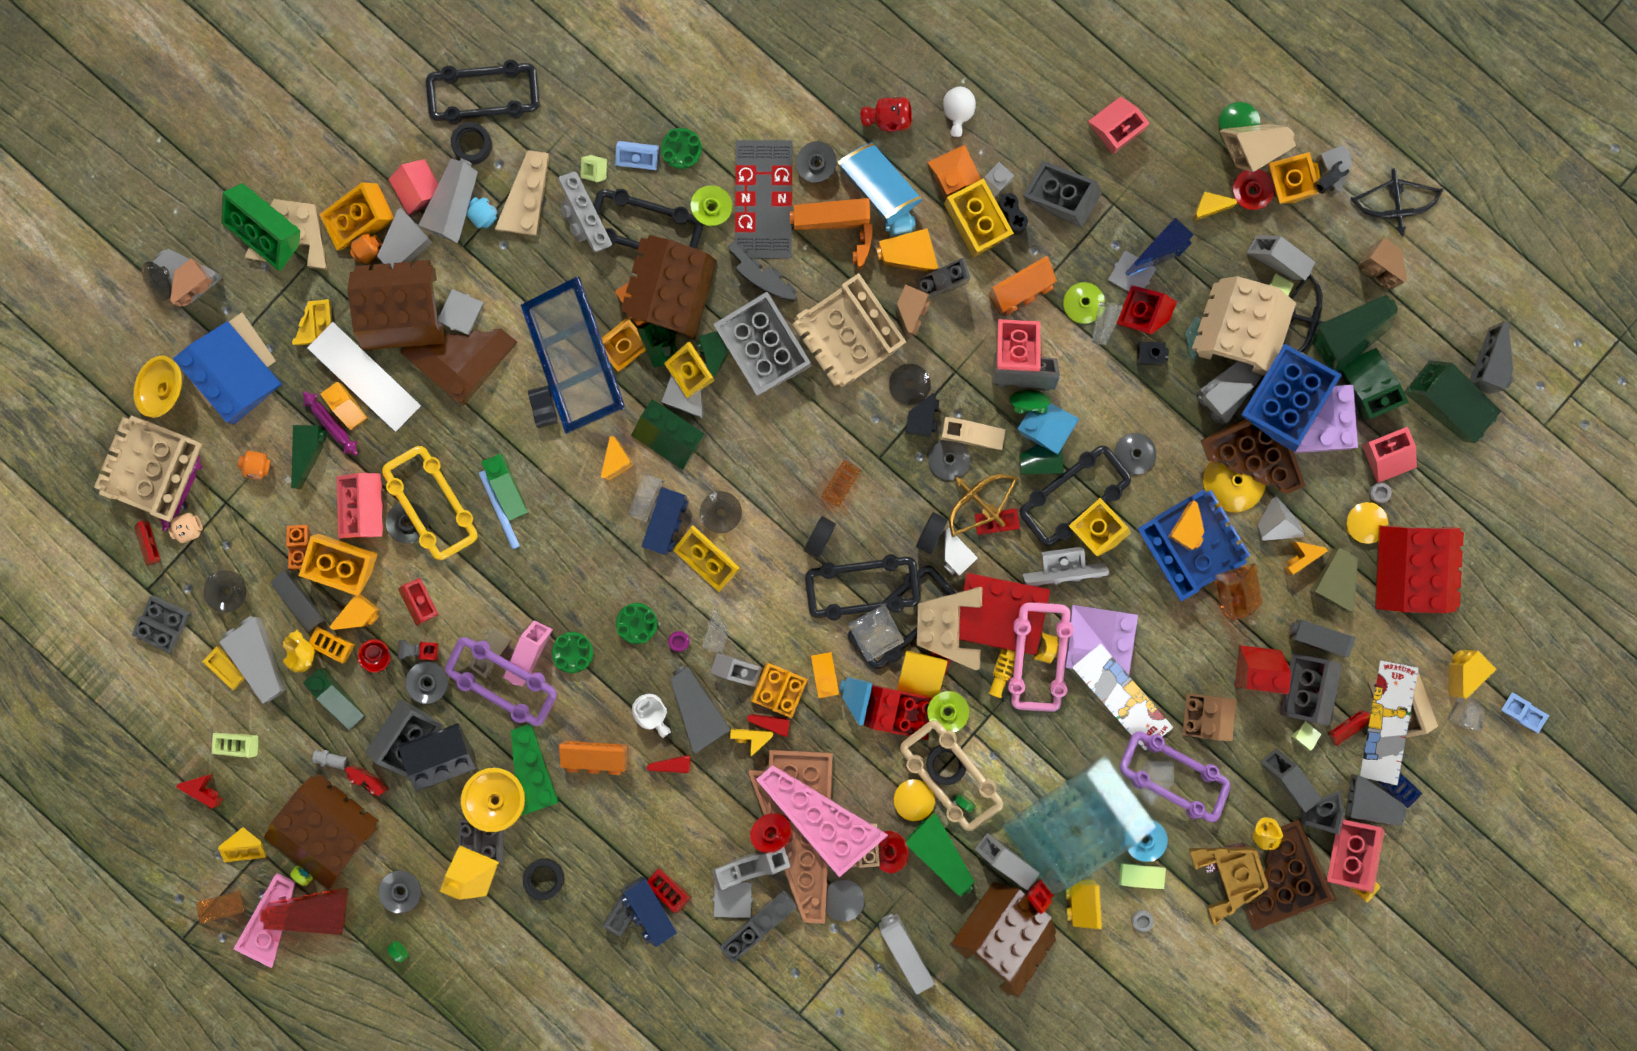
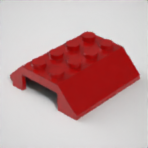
M1379 525L1375 609L1417 613H1449L1457 611V607H1460L1461 592L1457 591L1458 588H1461L1462 571H1459V567H1462L1463 550H1460V547L1463 546L1464 532L1461 531V528H1418Z

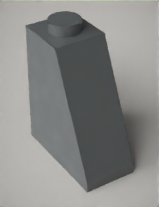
M1296 620V622L1292 623L1289 634H1291L1290 640L1338 657L1349 658L1356 637L1304 620Z
M1278 749L1272 751L1261 761V764L1291 800L1305 813L1321 800V797L1298 765Z
M1351 774L1345 815L1351 818L1401 826L1402 821L1406 817L1404 804L1364 777Z

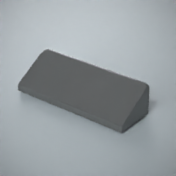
M283 570L271 582L272 586L307 632L312 631L326 620L288 570Z

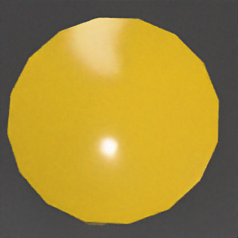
M1365 502L1357 504L1347 516L1346 531L1353 539L1360 543L1370 544L1377 542L1379 525H1388L1387 515L1381 507L1374 503Z
M907 779L900 784L893 798L894 807L898 814L910 821H919L928 817L935 805L934 793L924 781L918 779Z

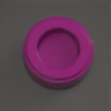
M682 631L672 633L668 639L669 647L675 652L686 650L690 643L688 635Z

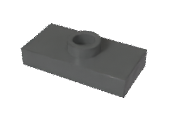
M620 897L602 924V927L619 937L622 936L633 914L630 907L626 908Z

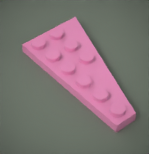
M774 765L756 779L839 877L888 836L885 832Z

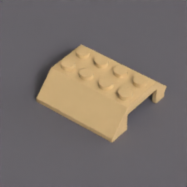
M859 273L843 283L839 290L811 309H805L794 318L795 322L792 324L800 336L805 334L806 337L803 341L811 353H818L815 359L824 371L829 369L830 372L826 375L834 386L839 384L840 387L851 383L888 358L906 343V340Z
M1239 276L1222 278L1218 283H1213L1209 295L1213 299H1208L1203 314L1206 317H1202L1197 332L1200 335L1196 336L1192 350L1196 351L1199 357L1211 360L1212 354H1217L1254 365L1252 372L1265 376L1282 349L1296 302L1281 289Z
M132 415L130 419L122 417L117 431L124 433L123 437L115 435L109 450L116 454L115 456L107 454L101 469L108 472L107 476L99 474L94 488L100 490V495L122 501L150 512L153 516L171 522L202 443Z

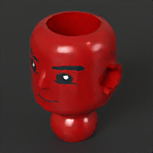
M906 97L881 98L877 101L876 108L869 106L861 108V123L864 126L877 123L878 128L883 132L907 130L912 123L910 101Z

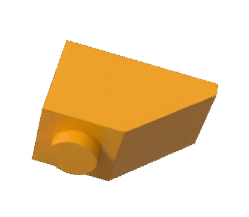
M336 382L321 393V396L331 410L350 430L367 419V416L344 384Z
M1196 501L1189 502L1168 538L1187 550L1197 549L1204 540L1202 537L1204 528Z
M355 595L330 625V628L338 630L371 626L378 619L377 613L380 609L363 595Z
M832 652L812 655L811 659L818 698L839 695Z

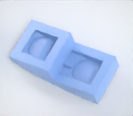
M1513 692L1501 709L1502 712L1536 734L1539 733L1549 717L1548 714L1532 706V703Z

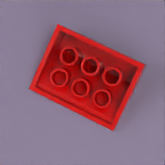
M967 573L964 578L962 591L983 587L982 606H960L959 640L1016 651L1017 634L1014 631L1013 624L1019 618L1021 606L1025 603L1048 604L1050 589ZM1028 611L1027 619L1030 621L1031 630L1025 637V654L1036 656L1046 612Z

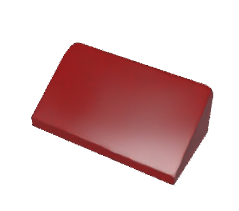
M137 522L134 528L145 565L161 562L150 522Z
M421 578L406 583L398 589L416 626L439 615Z
M1360 710L1329 731L1328 736L1334 745L1338 746L1369 725L1370 714L1367 711Z

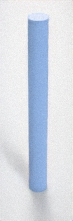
M485 470L478 473L512 550L520 547Z

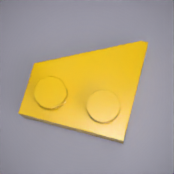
M331 300L308 301L304 310L305 314L300 320L299 330L296 338H293L292 345L312 344L333 322Z

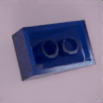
M1174 218L1125 273L1131 275L1171 260L1175 255L1179 257L1192 244L1190 239L1194 234L1179 220Z

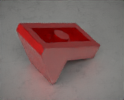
M213 774L185 781L176 786L179 790L210 808L218 807L223 798L218 796L219 793L211 788L205 789Z

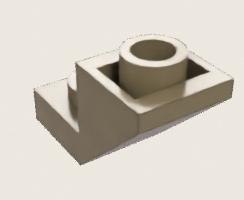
M495 627L485 641L489 643L490 651L502 656L512 638ZM473 657L468 667L486 679L495 663L487 658L480 660Z

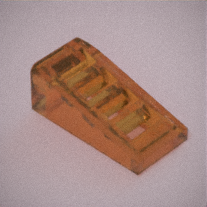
M843 460L821 497L839 508L862 470ZM843 469H845V470L849 471L850 473L854 474L853 477H851V476L847 475L846 473L842 472ZM839 476L842 477L843 479L847 480L849 483L846 484L845 482H843V481H841L840 479H838V477H839ZM837 484L838 486L842 487L844 491H841L833 485ZM830 491H832L833 493L837 494V495L840 496V497L838 498V497L835 496L834 494L830 493Z

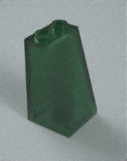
M1386 294L1319 324L1312 343L1325 365L1338 373L1391 329L1397 314V305Z
M1429 360L1404 391L1408 397L1464 442L1476 443L1481 440L1484 432L1490 425L1495 423L1497 416L1501 413V410L1452 362Z

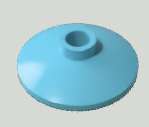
M1141 819L1134 822L1128 828L1125 835V844L1128 852L1137 860L1144 862L1158 859L1165 852L1168 843L1165 829L1158 822L1151 819ZM1145 835L1148 836V842L1142 843L1141 838Z

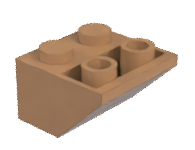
M1385 237L1372 245L1358 264L1364 274L1379 280L1378 283L1386 289L1390 288L1392 290L1407 280L1402 249Z
M905 284L895 311L906 338L910 339L912 334H917L922 322L919 320L920 315L925 316L930 301L927 300L929 294Z
M1187 693L1183 735L1232 741L1236 699Z

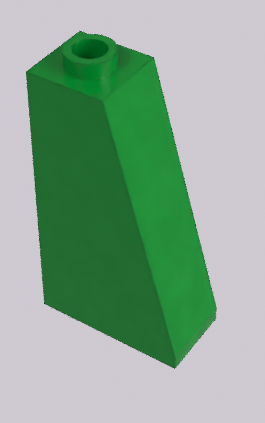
M932 811L905 839L906 844L960 897L962 894L967 895L974 886L972 884L975 881L937 814Z

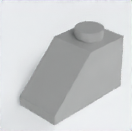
M1344 145L1324 152L1316 158L1322 176L1328 170H1331L1332 165L1338 161L1343 162L1339 166L1341 172L1347 169L1350 170L1352 165L1351 153ZM1347 175L1339 178L1338 182L1328 189L1331 197L1341 191Z
M998 162L984 177L995 199L1011 183L1014 175Z
M1220 382L1216 385L1211 383L1203 390L1205 395L1201 399L1218 417L1249 392L1253 386L1246 383Z
M717 653L710 673L731 681L756 687L762 667Z

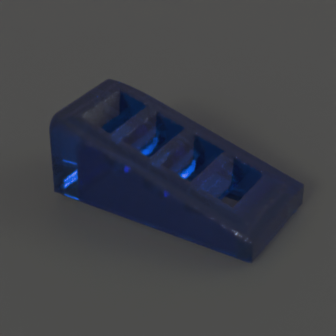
M1399 773L1398 784L1392 787L1389 783L1378 781L1406 808H1409L1422 795V792L1401 773ZM1404 784L1405 787L1397 793L1396 791ZM1409 791H1411V793L1404 799L1403 797H1404Z

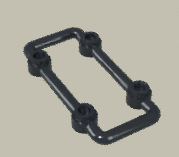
M507 60L501 66L456 70L453 66L448 65L442 68L441 71L432 72L426 77L428 114L435 121L447 120L450 124L456 125L465 118L507 114L511 118L518 119L523 113L533 112L539 107L537 71L530 63L518 64L515 60ZM520 72H528L531 104L522 105L519 101L513 100L507 106L459 110L457 107L451 106L445 112H436L435 80H444L448 84H453L458 78L505 74L509 78H515Z
M602 189L597 193L593 206L598 216L604 197L613 199L619 207L630 204L673 217L677 224L682 225L687 222L695 224L689 247L697 249L703 224L698 222L692 214H689L685 207L668 208L629 196L625 189H617L616 191ZM611 228L605 229L612 242V246L619 244L638 250L640 242L618 236L616 231Z
M1102 445L1091 452L1086 451L1082 453L1075 465L1044 489L1033 491L1029 496V500L1020 507L1019 513L1021 518L1040 543L1045 546H1051L1060 539L1066 540L1070 538L1072 529L1069 525L1089 507L1068 523L1057 525L1055 533L1049 538L1042 532L1028 514V511L1034 506L1040 507L1044 505L1048 495L1083 468L1093 467L1096 463V458L1101 454L1105 455L1123 480L1117 485L1112 484L1106 487L1104 495L1100 498L1105 503L1117 501L1121 498L1122 491L1131 483V476L1110 448Z
M889 554L883 560L835 565L834 563L827 562L820 568L808 570L805 574L808 609L814 618L827 617L835 621L840 619L842 615L881 610H890L893 613H898L905 607L916 606L920 601L917 565L911 557H897ZM908 565L912 598L903 599L900 596H893L889 601L846 607L831 604L826 609L817 610L813 577L823 576L826 579H832L839 573L878 568L894 571L899 566Z
M924 565L917 571L919 585L921 578L928 573L947 595L956 594L933 566ZM909 573L905 576L904 583L882 602L889 601L893 596L901 597L906 591L911 589ZM885 610L861 614L857 618V624L850 629L847 636L852 646L872 668L881 669L889 662H896L900 659L901 651L917 638V627L896 646H888L884 651V656L878 661L857 639L856 635L862 630L871 629L874 623L873 620Z

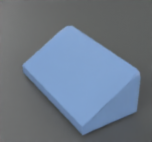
M618 141L616 145L615 166L656 170L659 146Z

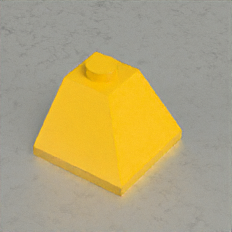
M1101 498L1069 525L1096 556L1115 548L1131 534L1129 528Z
M459 846L445 875L440 892L458 900L486 896L499 862Z

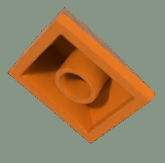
M965 145L927 162L945 200L948 196L982 180Z

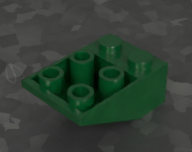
M1377 348L1338 364L1346 385H1353L1354 402L1362 421L1372 419L1409 403L1400 382Z

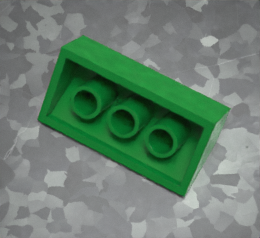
M243 183L223 192L221 224L278 271L282 270L299 247L300 229Z

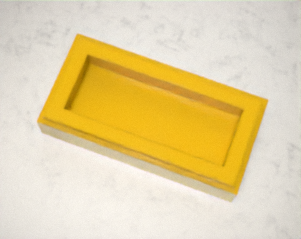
M216 646L202 661L232 690H235L245 679L230 656L219 646Z

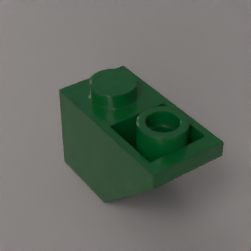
M718 331L699 336L701 342H697L700 355H705L706 362L703 363L713 378H716L730 353Z

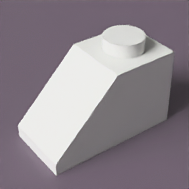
M947 528L944 531V562L946 563L944 567L951 575L956 573L960 576L978 558L956 535L953 538L950 528Z

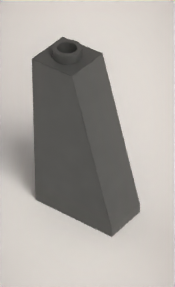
M682 665L672 672L674 676L670 679L692 750L696 754L730 731L731 728L690 666L684 668Z

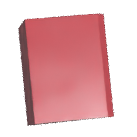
M425 159L402 164L388 179L409 216L428 206L438 186V182Z

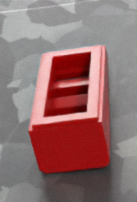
M749 714L747 716V721L781 736H788L790 720L787 718Z
M691 755L650 763L647 765V770L689 773Z
M660 868L647 881L654 894L673 913L680 912L692 898ZM661 877L663 880L657 887H655L654 884ZM666 884H669L666 890L662 893L660 890ZM674 889L675 893L668 898V894ZM679 895L682 897L677 904L673 903Z

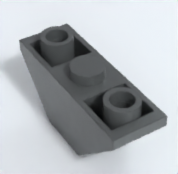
M961 258L916 280L920 291L929 294L928 297H932L968 284L971 277L965 258Z

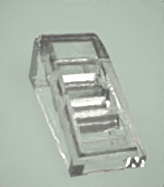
M1109 302L1099 303L1092 338L1093 344H1107L1123 305Z

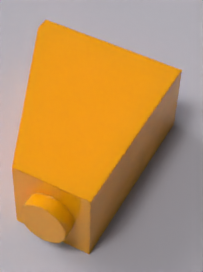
M928 228L879 241V248H876L878 259L883 260V264L886 266L929 273L938 269Z

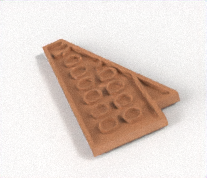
M769 751V768L774 765L831 800L833 753ZM749 770V776L763 814H780L791 825V837L784 847L790 867L784 869L803 922L825 924L828 863L756 780L765 771Z

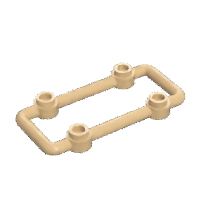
M930 721L901 743L900 751L907 760V769L912 773L919 774L947 809L946 816L951 822H957L965 831H973L1000 812L1003 808V801L996 792L997 786L995 782L985 779L956 743V734L951 730H946L938 721ZM933 729L940 735V745L944 748H950L978 782L980 794L985 798H991L995 805L970 823L963 817L964 809L958 804H953L925 770L923 758L919 755H913L908 749Z

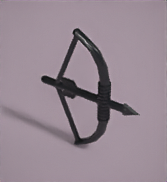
M1393 168L1391 170L1392 180L1356 197H1351V201L1362 213L1371 217L1385 219L1396 217L1398 220V227L1396 229L1403 237L1406 226L1403 225V217L1421 214L1434 207L1443 192V188L1438 189L1398 179L1397 170ZM1403 184L1438 192L1434 200L1426 206L1416 209H1401L1400 194L1404 192ZM1389 185V193L1395 197L1396 210L1372 211L1363 207L1357 200Z
M1311 274L1307 279L1309 278L1314 284L1317 295L1313 315L1311 318L1298 315L1294 309L1290 321L1292 322L1297 319L1310 324L1306 334L1307 337L1303 345L1297 350L1302 353L1309 347L1315 336L1316 326L1325 327L1327 331L1338 329L1331 321L1328 323L1319 321L1323 295L1320 285ZM1302 280L1299 286L1290 296L1292 300L1298 293V291L1301 289V287L1304 285L1306 280Z

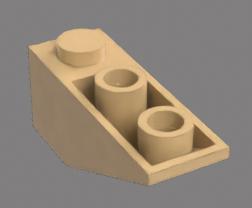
M945 417L940 440L1002 450L1005 429Z

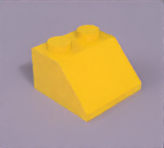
M1459 650L1453 655V661L1449 664V695L1455 698L1467 699L1496 668L1479 651Z
M1093 879L1068 881V887H1065L1066 900L1069 899V908H1066L1067 921H1070L1073 927L1102 929L1099 885Z

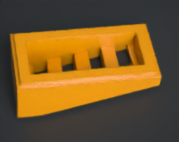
M318 626L309 641L315 650L342 664L347 662L355 644ZM321 633L323 634V637L319 645L315 644V642L319 634ZM327 637H329L330 641L327 647L323 648V645ZM334 641H336L337 644L332 652L330 651V649ZM342 644L344 648L341 654L338 655L337 652Z

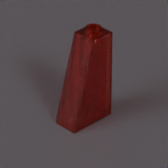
M344 887L270 902L261 911L260 922H264L263 929L342 935L345 924L348 888Z

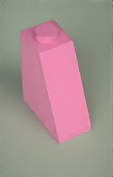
M534 620L520 636L510 662L531 674L553 629ZM506 670L503 678L509 680L510 683L521 687L526 683L522 678Z

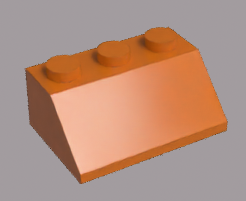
M1048 256L991 288L988 295L1000 315L1006 313L1008 316L1017 311V306L1020 304L1028 305L1036 300L1035 296L1042 292L1045 295L1054 289L1053 285H1055L1057 279Z
M564 741L559 744L560 767L566 768V772H579V769H587V773L599 774L600 770L608 771L609 775H621V772L626 770L628 745Z

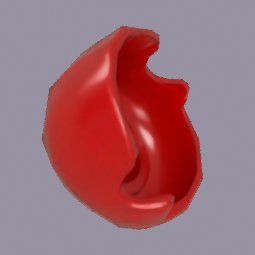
M370 639L362 643L358 650L359 664L368 672L378 673L384 670L391 659L388 646L379 639Z

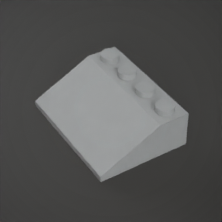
M765 292L713 324L757 396L811 367V362L768 292Z

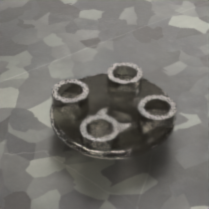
M150 261L145 262L142 266V276L146 287L158 300H168L171 298L172 291L168 280L170 276L168 269L165 266L159 267Z

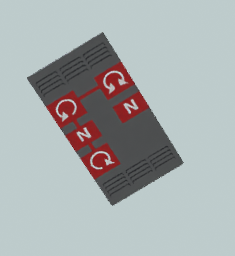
M736 140L735 243L737 245L741 243L748 250L746 255L749 258H792V224H790V211H792V140Z

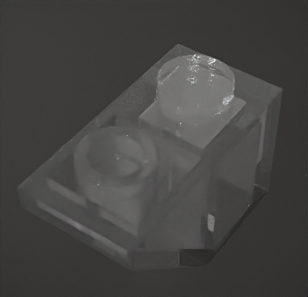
M1145 760V766H1142L1141 771L1149 775L1150 781L1168 790L1174 784V762L1170 760ZM1147 788L1142 789V799H1145V803L1148 805H1153L1161 797Z

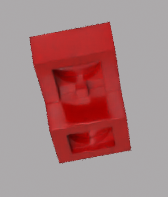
M1018 508L1001 510L999 517L1005 522V526L1002 527L993 520L976 527L977 535L1021 529ZM982 513L974 514L976 523L988 519Z
M1042 878L1035 881L1027 894V898L1040 915L1052 903L1051 898L1054 896V893Z

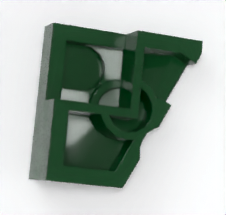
M647 323L637 330L654 368L664 366V363L677 352L675 331L651 323Z
M1038 444L1019 454L1020 475L1063 474V449L1057 455Z

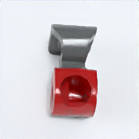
M399 640L398 659H404L407 656H418L419 659L438 660L439 643L420 641L419 645H409L406 640Z

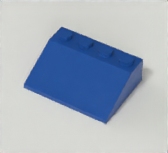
M228 321L188 345L173 358L227 423L233 425L282 385Z
M1284 344L1242 413V416L1273 440L1295 452L1341 374Z

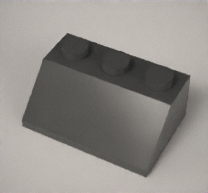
M995 352L992 383L1001 387L1014 385L1021 389L1033 387L1041 391L1055 390L1060 378L1058 360L1056 358L1040 357V372L997 369Z
M1293 653L1289 668L1291 671L1289 694H1284L1280 715L1330 726L1342 664Z
M400 699L365 753L376 764L408 777L398 745L436 732L442 724L418 707Z

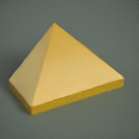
M1204 192L1192 217L1193 221L1233 208L1237 201L1236 199Z
M244 827L223 842L218 848L224 862L267 857L261 841Z

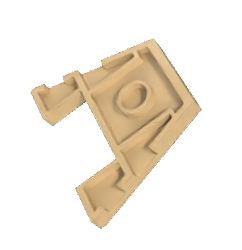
M273 199L270 206L300 229L299 244L310 246L307 266L328 270L317 206L315 204ZM249 247L245 258L266 262L265 259Z
M983 587L918 603L917 645L969 668L979 670L980 650L959 648L960 606L981 607Z

